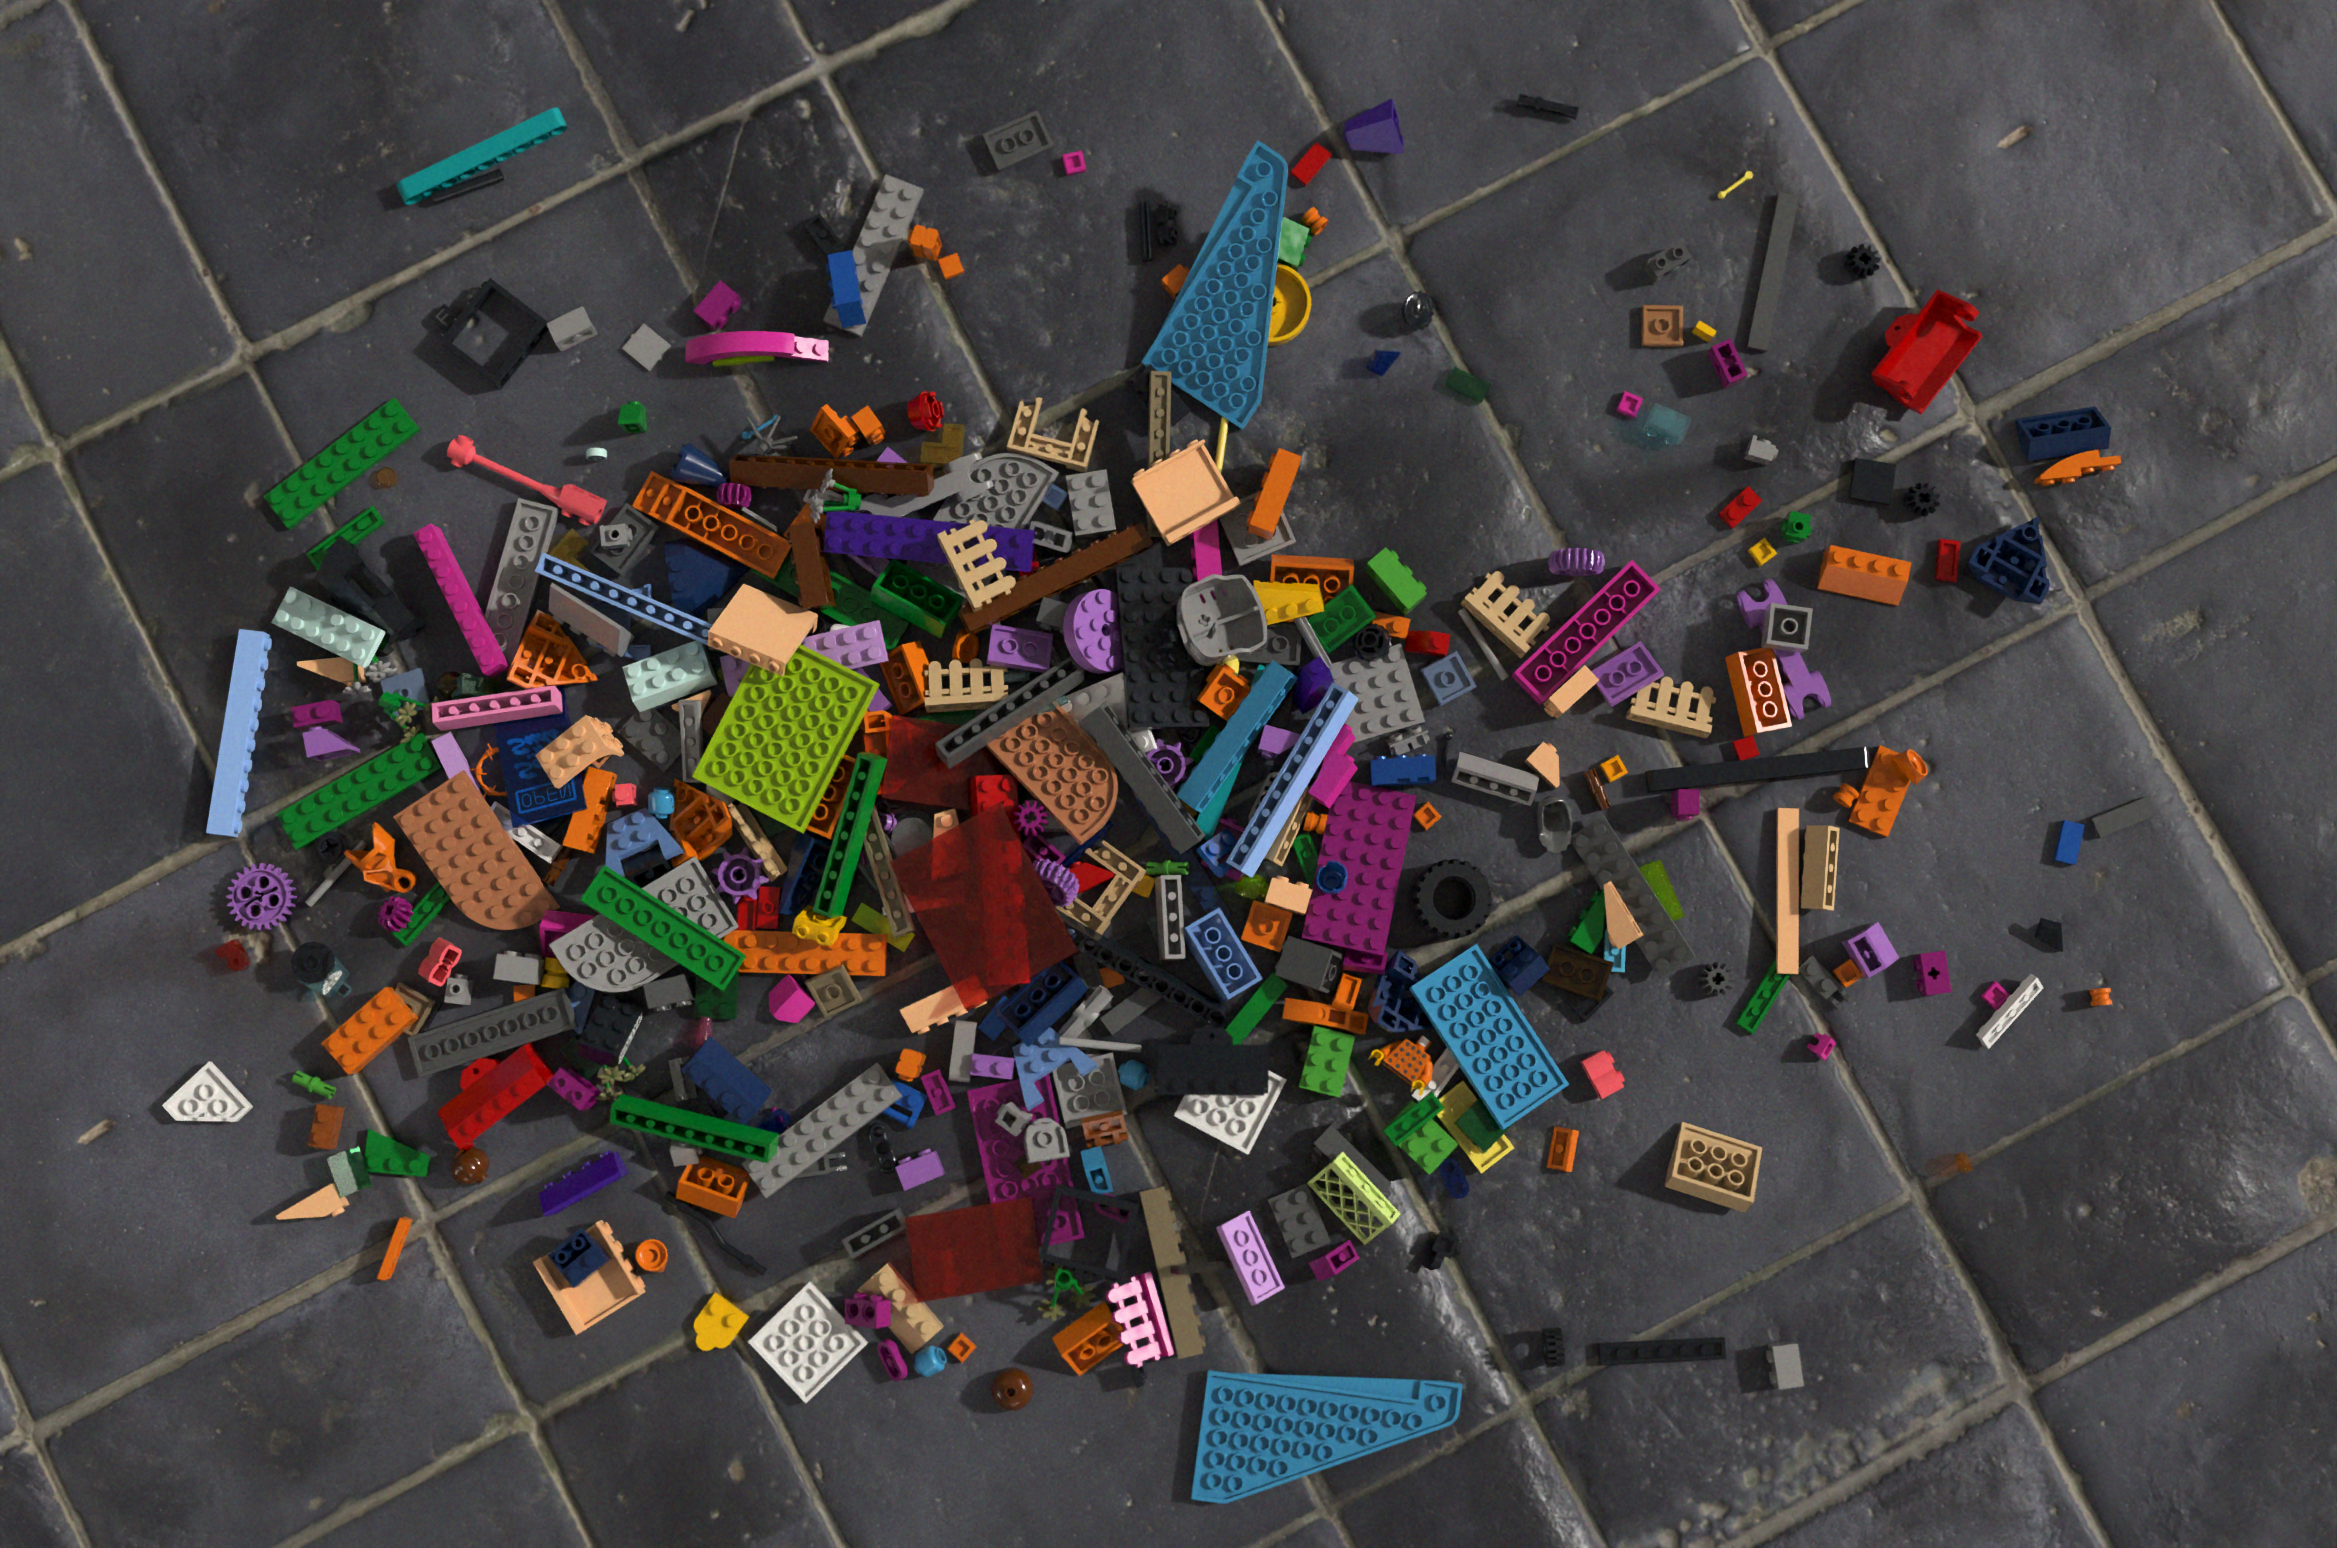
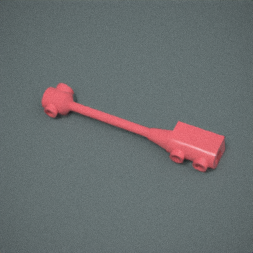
M458 435L457 438L451 441L448 447L447 456L452 458L451 464L462 467L463 464L468 465L473 461L535 489L561 508V514L567 517H573V514L580 517L579 522L584 525L591 526V523L596 524L602 516L607 500L573 484L564 485L562 489L543 485L477 455L476 448L473 446L474 441L466 436Z

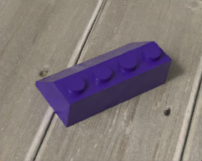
M609 1150L599 1156V1161L595 1163L589 1161L581 1165V1170L574 1174L571 1171L562 1176V1181L558 1183L552 1181L543 1186L544 1191L539 1193V1198L544 1216L555 1215L628 1175L629 1172L619 1153H611Z

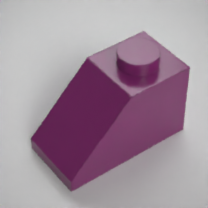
M1348 1240L1321 1254L1309 1262V1265L1319 1282L1336 1275L1357 1261L1359 1256L1351 1241Z

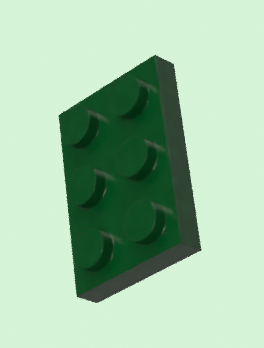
M739 969L723 992L696 975L694 1017L737 1019Z

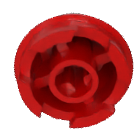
M923 391L908 402V417L915 429L935 431L943 426L940 423V419L944 418V410L941 401H937L934 397L936 395L935 392Z

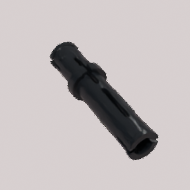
M1519 94L1517 100V107L1528 108L1536 113L1540 111L1576 120L1579 107L1548 101L1540 96L1536 98Z

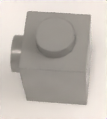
M455 974V978L448 977L444 1002L470 1005L474 980H467L468 975Z
M671 1139L670 1153L674 1166L698 1164L700 1155L703 1154V1147Z

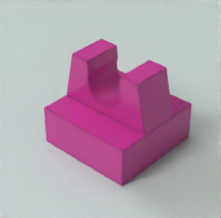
M1815 1032L1814 1037L1819 1040V1043L1817 1045L1809 1043L1807 1047L1819 1058L1826 1061L1836 1043L1826 1034L1822 1035Z

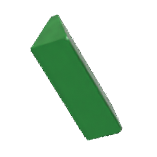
M1213 724L1188 757L1193 758V763L1196 765L1203 759L1204 752L1213 745L1216 735L1221 732Z

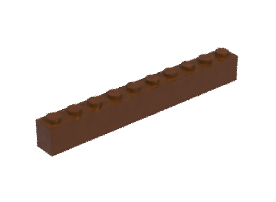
M735 454L729 461L731 483L744 484L748 487H778V489L782 490L797 488L801 491L818 489L820 491L826 472L833 469L831 479L848 488L857 489L856 493L858 494L873 492L878 495L891 493L897 496L909 494L925 497L929 496L934 488L932 464ZM828 487L825 490H836L839 493L846 492L836 487Z
M1135 522L1124 528V531L1120 533L1117 531L1112 532L1107 536V539L1101 542L1096 540L1088 545L1089 548L1083 551L1081 548L1077 549L1066 559L1061 557L1053 561V565L1047 568L1045 566L1039 567L1034 571L1035 574L1028 577L1023 575L1017 578L1015 586L1010 589L1011 594L1006 596L1004 592L991 598L992 603L988 605L986 602H983L982 609L976 612L973 611L969 602L961 605L958 616L968 635L971 636L1042 602L1043 597L1050 598L1151 549L1153 542L1143 523L1141 522L1137 525Z

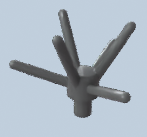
M780 415L776 417L767 436L764 437L760 435L750 418L746 417V421L758 439L756 452L759 455H766L771 449H790V445L777 444L798 438L795 435L775 441L772 440L771 436L781 418Z

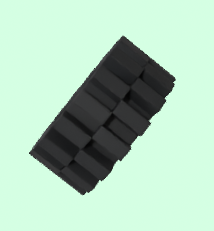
M1561 1328L1542 1329L1545 1365L1547 1367L1564 1366L1565 1349Z

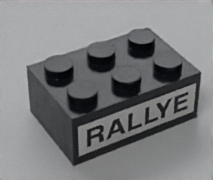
M603 993L578 1042V1056L612 1068L616 1066L619 1068L642 1022L643 1006Z

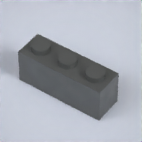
M898 1208L841 1241L851 1259L910 1225L901 1209Z

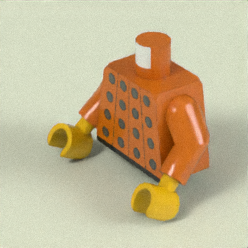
M1423 1035L1415 1044L1408 1039L1404 1041L1399 1040L1384 1046L1380 1050H1373L1369 1056V1059L1372 1057L1377 1058L1376 1066L1382 1061L1386 1068L1411 1085V1092L1414 1089H1419V1096H1422L1424 1088L1432 1079L1433 1064L1431 1057L1425 1052L1431 1041Z

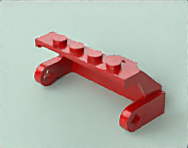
M1937 289L1917 316L1911 313L1897 317L1885 332L1889 351L1871 373L1875 385L1884 388L1904 407L1922 415L1982 338L1981 332L1968 327L1961 319L1963 318L1970 322L1974 321L1979 314L1978 310L1970 303Z
M527 1043L503 1061L479 1058L462 1071L460 1086L463 1092L441 1107L436 1113L444 1123L447 1133L460 1150L464 1149L467 1151L474 1146V1139L541 1088L545 1087L555 1073L533 1043Z

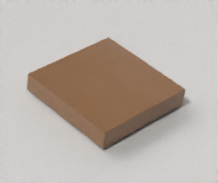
M1642 305L1641 347H1682L1683 306Z

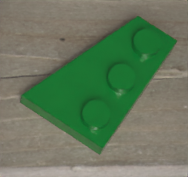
M368 1129L363 1171L428 1176L430 1155L377 1133V1131Z

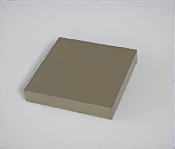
M843 964L805 982L824 1018L862 1001V997Z
M399 982L394 991L419 1018L409 1028L405 1029L403 1033L410 1037L418 1035L434 1008L436 1001Z

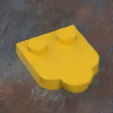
M715 1292L694 1321V1329L698 1333L696 1337L697 1346L704 1351H709L714 1347H727L749 1319V1316Z

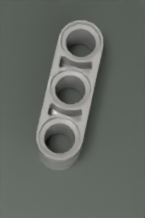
M956 1020L949 1071L950 1081L967 1083L971 1081L970 1069L972 1054L975 1051L977 1022Z

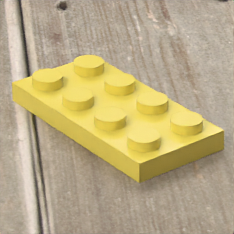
M1464 1081L1458 1083L1438 1099L1445 1109L1436 1116L1481 1174L1514 1149L1513 1145L1503 1134L1482 1154L1454 1124L1477 1100Z

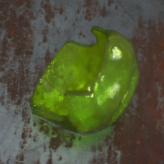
M1244 874L1240 877L1235 892L1250 899H1255L1261 893L1262 898H1264L1268 892L1269 885L1258 874H1254L1252 878Z

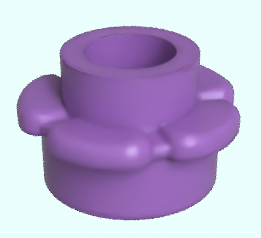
M889 813V815L883 814L881 816L880 822L883 831L890 833L892 830H895L897 820L894 818V815Z

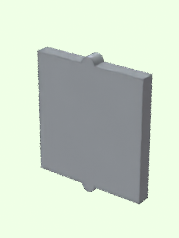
M643 323L635 334H631L630 340L622 349L648 371H651L658 361H662L663 355L670 349L671 345Z

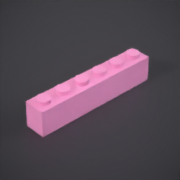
M555 685L432 703L433 724L440 731L563 713L562 694Z

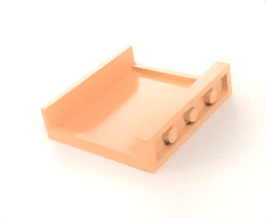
M1204 439L1199 442L1194 440L1187 445V449L1183 451L1178 449L1172 452L1167 460H1157L1151 464L1152 468L1147 471L1141 469L1133 474L1134 478H1132L1131 484L1167 546L1233 511L1241 504L1238 497L1233 496L1207 451Z
M743 584L708 631V646L772 673L784 676L785 665L809 632L814 633L817 629L818 614Z
M603 1220L596 1222V1224L585 1231L602 1245L612 1260L580 1286L573 1288L547 1255L533 1262L576 1335L645 1293L643 1280L639 1276L636 1277L633 1272L634 1266L629 1258L626 1259L624 1257L622 1245L618 1240H614L611 1235L613 1231L607 1222L604 1223Z

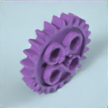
M260 863L258 868L256 864H252L251 870L244 867L245 874L236 873L239 878L238 880H231L235 886L228 887L232 894L227 895L226 898L232 899V902L228 903L227 906L234 907L230 914H238L235 921L243 920L241 926L246 927L249 925L251 930H254L257 926L259 931H263L265 926L267 930H271L272 924L276 927L280 926L278 920L287 921L284 916L285 914H292L288 908L295 907L291 900L296 899L297 896L291 895V892L295 891L296 888L289 887L293 880H285L288 873H281L282 868L277 867L274 869L272 864H269L266 868L264 863ZM265 878H268L269 885L266 888H264L263 880ZM247 888L251 890V895L248 898L244 896ZM260 893L266 894V895L262 896V900H263V901H261V900H256V899L261 898V894H260ZM277 895L279 903L274 906L272 899ZM259 906L261 912L258 916H255L254 909Z

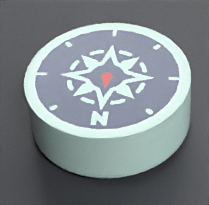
M589 448L586 450V459L592 461L606 460L607 451L602 448Z

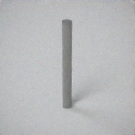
M1463 608L1458 611L1500 679L1503 681L1508 678V674L1466 609Z
M361 840L353 850H364L368 844ZM345 857L305 902L312 907L352 862Z
M1069 1037L1058 1038V1045L1135 1053L1141 1052V1045Z

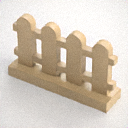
M972 519L969 521V526L958 531L953 528L948 536L945 531L937 534V540L973 611L976 612L982 609L983 602H986L988 605L992 603L991 598L1004 592L1006 596L1011 594L1010 589L1015 586L1016 581L1012 576L1003 577L1001 571L1006 567L1005 559L1002 557L993 558L991 553L996 550L997 543L994 539L984 540L982 536L987 531V523L983 520L975 522ZM977 537L979 544L965 549L963 543ZM958 546L960 550V553L958 554L954 550V547ZM986 555L989 562L975 568L972 562ZM966 564L970 570L968 572H966L963 567ZM995 574L998 581L984 587L981 580ZM976 583L979 590L975 591L972 584Z
M1497 571L1492 575L1488 573L1484 577L1487 581L1479 589L1474 588L1460 604L1518 657L1522 658L1536 643L1533 639L1541 630L1546 632L1549 629L1547 624L1550 621V617L1547 613H1540L1536 616L1532 612L1535 607L1533 600L1526 599L1520 602L1516 598L1519 594V588L1511 585L1506 589L1501 584L1504 580V575L1501 572ZM1497 589L1502 595L1492 603L1488 597ZM1512 602L1517 609L1508 617L1503 611ZM1527 616L1533 622L1523 631L1518 625Z
M975 658L971 660L970 668H962L959 660H952L949 664V669H941L939 662L932 661L928 666L929 670H924L925 677H929V690H925V708L927 713L989 709L1008 697V685H1004V672H1008V667L997 665L983 667L982 661ZM984 673H991V686L983 687ZM970 674L971 687L963 688L962 675ZM942 676H949L950 689H942Z
M1663 677L1660 684L1652 682L1636 693V698L1631 699L1630 704L1633 705L1627 711L1626 719L1706 739L1712 730V725L1710 724L1713 717H1709L1711 703L1715 704L1716 698L1713 697L1712 688L1708 686L1703 687L1699 694L1693 692V685L1690 682H1683L1679 689L1673 687V680L1670 677ZM1651 689L1658 690L1656 703L1648 702ZM1671 693L1678 695L1676 708L1669 707ZM1691 698L1698 700L1696 713L1689 712Z
M733 803L729 804V814L732 823L755 858H762L763 865L761 867L770 881L773 882L787 873V866L748 806L744 803H740L737 806L733 805Z

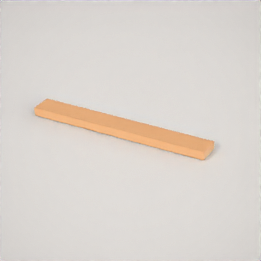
M1777 808L1776 974H1799V809Z

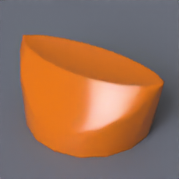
M961 628L954 641L952 660L970 663L972 659H975L980 647L977 636L974 634L969 636L966 629Z
M1909 749L1893 756L1897 765L1914 785H1917L1927 775V767L1915 751Z
M655 1239L638 1243L636 1260L639 1266L649 1272H663L668 1258L665 1245Z

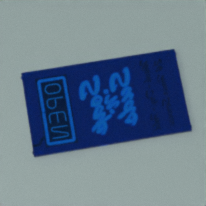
M564 685L555 686L562 694L563 713L494 723L513 828L587 809L581 773H578L560 789L555 788L535 756L571 727Z

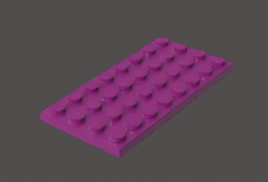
M1353 781L1347 783L1328 810L1301 939L1376 956H1384L1416 795ZM1328 861L1340 862L1345 866L1348 874L1346 887L1338 894H1325L1318 888L1316 882L1319 868L1325 866Z
M1049 1074L1034 1083L1044 1102L1030 1111L1025 1106L1020 1079L967 1091L1002 1256L1041 1248L1057 1183L1073 1186L1068 1158L1040 1162L1043 1167L1026 1180L1013 1163L1026 1153L1024 1134L1031 1123L1037 1119L1050 1118L1060 1125ZM1013 1102L1026 1113L1033 1115L1024 1131L1017 1136L1012 1135L995 1122L999 1116L997 1112L1003 1104ZM1061 1194L1049 1246L1085 1238L1076 1197Z

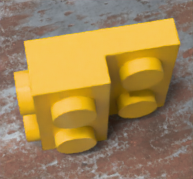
M808 905L795 918L792 933L801 939H812L820 945L831 946L837 940L839 931L845 926L847 917L829 918L814 912V907Z

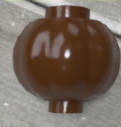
M471 1147L467 1151L462 1149L452 1157L451 1160L454 1164L450 1167L451 1175L459 1184L471 1185L477 1182L480 1185L488 1177L486 1172L489 1167V1159L483 1150Z

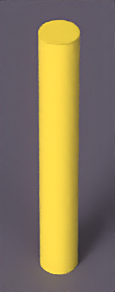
M1221 417L1215 456V465L1220 473L1222 471L1229 420Z

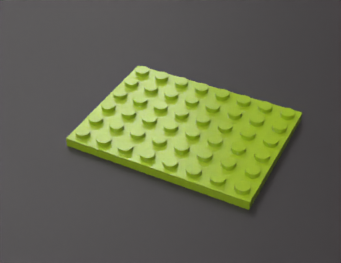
M801 644L785 665L784 676L750 663L692 777L804 833L880 684Z

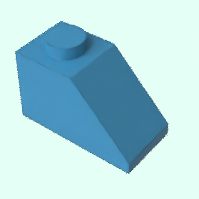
M1101 1146L1080 1151L1091 1191L1101 1194L1113 1192Z

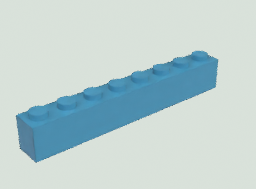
M1274 660L1264 668L1260 679L1252 685L1248 696L1241 700L1238 710L1229 717L1223 731L1216 735L1213 745L1204 752L1203 759L1192 769L1191 776L1180 786L1176 796L1202 814L1298 678Z

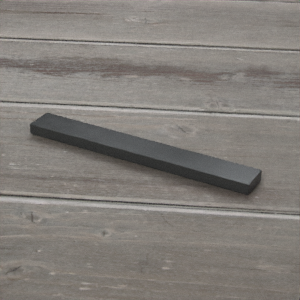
M1778 193L1746 346L1748 349L1767 352L1799 196Z

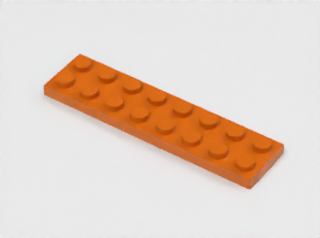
M733 930L721 938V940L747 956L739 967V972L821 974L843 964L849 975L886 976L887 934L839 933L837 940L831 946H823L815 940L801 939L792 932Z

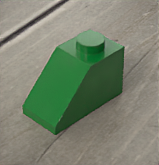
M630 401L628 405H621L618 418L619 426L627 434L647 433L646 408L644 405L637 401Z

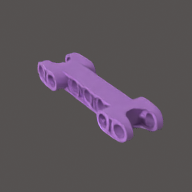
M1771 578L1763 581L1765 591L1763 602H1755L1744 590L1737 592L1738 605L1747 626L1750 629L1759 626L1762 634L1766 606L1770 603L1788 605L1782 592ZM1774 649L1777 666L1786 682L1782 687L1791 715L1797 721L1804 718L1802 701L1805 696L1815 698L1824 709L1830 707L1831 698L1821 673L1818 670L1809 673L1800 653Z

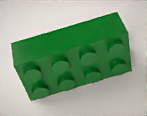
M892 559L873 584L869 600L941 639L957 617L961 609L960 606L963 604L964 596L898 560Z

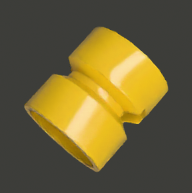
M545 957L544 969L548 972L543 975L541 986L557 989L567 987L568 990L570 981L566 974L569 973L563 968L558 959Z

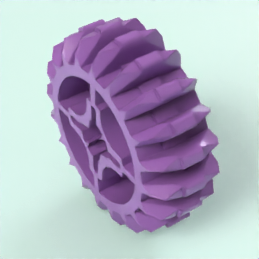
M1569 548L1551 552L1548 566L1549 570L1557 575L1591 576L1600 574L1604 570L1605 559L1601 551Z
M1039 859V861H1034L1025 872L1023 881L1025 887L1029 889L1028 892L1033 894L1034 898H1038L1049 905L1052 904L1054 907L1069 906L1078 895L1079 880L1075 878L1074 873L1069 872V868L1063 867V864L1059 865L1056 861L1051 862L1049 859L1045 861Z

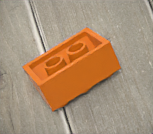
M915 641L902 644L887 653L889 661L879 663L900 716L925 707V690H929V677H925L924 670H929V662L921 642Z
M700 1155L698 1164H690L685 1168L678 1182L676 1198L735 1219L744 1201L751 1176L744 1169Z
M1104 1301L1052 1337L1062 1357L1079 1376L1124 1345L1118 1340V1334L1124 1331L1121 1323H1115L1112 1320L1113 1312Z

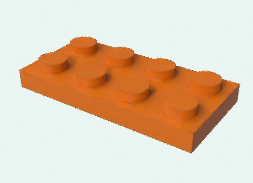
M1879 745L1848 822L1886 838L1889 836L1910 780L1893 759V756L1900 753Z

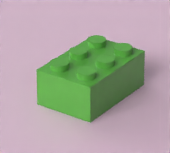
M1385 547L1367 563L1364 571L1402 614L1406 616L1424 600L1427 594L1425 592L1426 587L1420 580L1416 581L1411 576L1413 573L1407 565L1402 566L1398 561V555L1392 549L1388 550Z
M1313 1026L1298 1087L1340 1098L1355 1036Z
M1410 1100L1386 1126L1416 1103ZM1431 1119L1398 1146L1430 1175L1459 1144Z

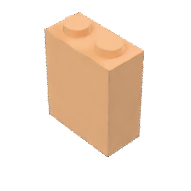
M1584 665L1543 703L1545 705L1544 710L1551 717L1555 716L1558 718L1594 686L1599 679Z

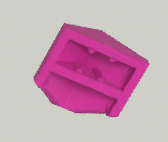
M787 974L769 992V1010L777 1020L798 1023L817 1004L790 974Z

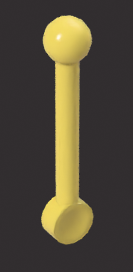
M1747 171L1744 177L1729 188L1718 192V198H1725L1728 192L1745 180H1750L1753 177V173Z

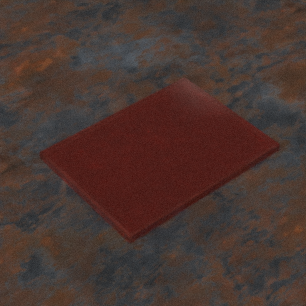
M1000 802L890 862L966 1011L979 1006L1078 952Z

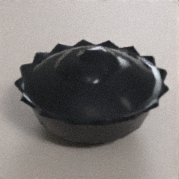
M1414 291L1405 299L1402 305L1403 320L1416 331L1424 330L1432 322L1434 306L1427 293Z
M1376 623L1367 624L1355 633L1352 639V648L1355 650V655H1358L1361 660L1377 662L1389 653V648L1392 646L1390 642L1392 638L1389 636V631L1384 629L1383 626Z

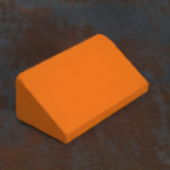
M1554 1126L1547 1168L1572 1172L1579 1131Z

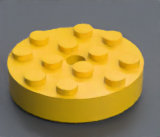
M1277 263L1273 302L1276 305L1272 307L1268 346L1282 345L1297 337L1306 326L1311 310V295L1305 280L1294 269Z

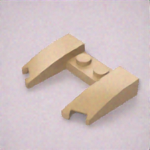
M1036 398V404L1024 406L1023 401H1020L1008 441L1007 453L1037 457L1064 464L1068 469L1086 473L1099 421L1096 420L1094 424L1085 417L1087 411L1082 408L1072 444L1034 434L1042 398Z
M1104 840L1102 841L1104 845L1102 848L1092 852L1091 848L1085 851L1089 856L1116 874L1095 905L1091 908L1076 897L1069 906L1055 907L1101 935L1111 923L1110 920L1131 891L1139 885L1143 876L1147 874L1145 869Z

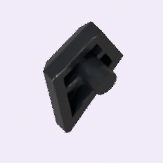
M2040 918L2035 937L2063 952L2062 923Z

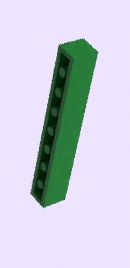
M860 752L857 755L813 911L829 918L840 917L843 914L887 758L871 752Z
M623 1094L611 1105V1124L768 1163L777 1153L778 1133Z

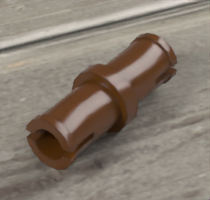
M1595 768L1582 773L1590 788L1589 793L1590 795L1593 794L1599 811L1611 807L1612 805L1604 791L1605 786L1601 784Z
M562 844V849L554 861H552L542 881L554 887L561 872L566 870L565 865L572 853H574V850Z

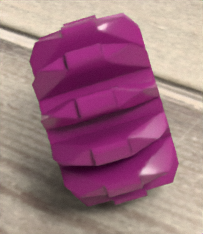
M738 483L721 484L718 486L716 494L717 503L730 509H742L743 506L747 508L751 502L750 488Z
M1025 801L1026 808L1024 809L1019 804L1017 807L1022 812L1013 813L1014 816L1020 817V819L1014 820L1013 823H1022L1017 830L1020 832L1026 828L1024 831L1025 836H1028L1030 830H1032L1033 836H1036L1037 832L1035 829L1038 828L1043 832L1044 829L1040 824L1048 825V821L1042 818L1049 815L1047 812L1041 813L1045 808L1043 805L1036 809L1037 801L1033 802L1032 807H1030L1029 801ZM1034 813L1036 821L1028 824V820L1025 817Z
M392 896L389 901L384 900V905L379 907L380 912L376 914L379 917L377 922L384 929L391 932H400L401 928L406 929V924L411 922L410 917L414 915L412 912L413 906L402 897Z

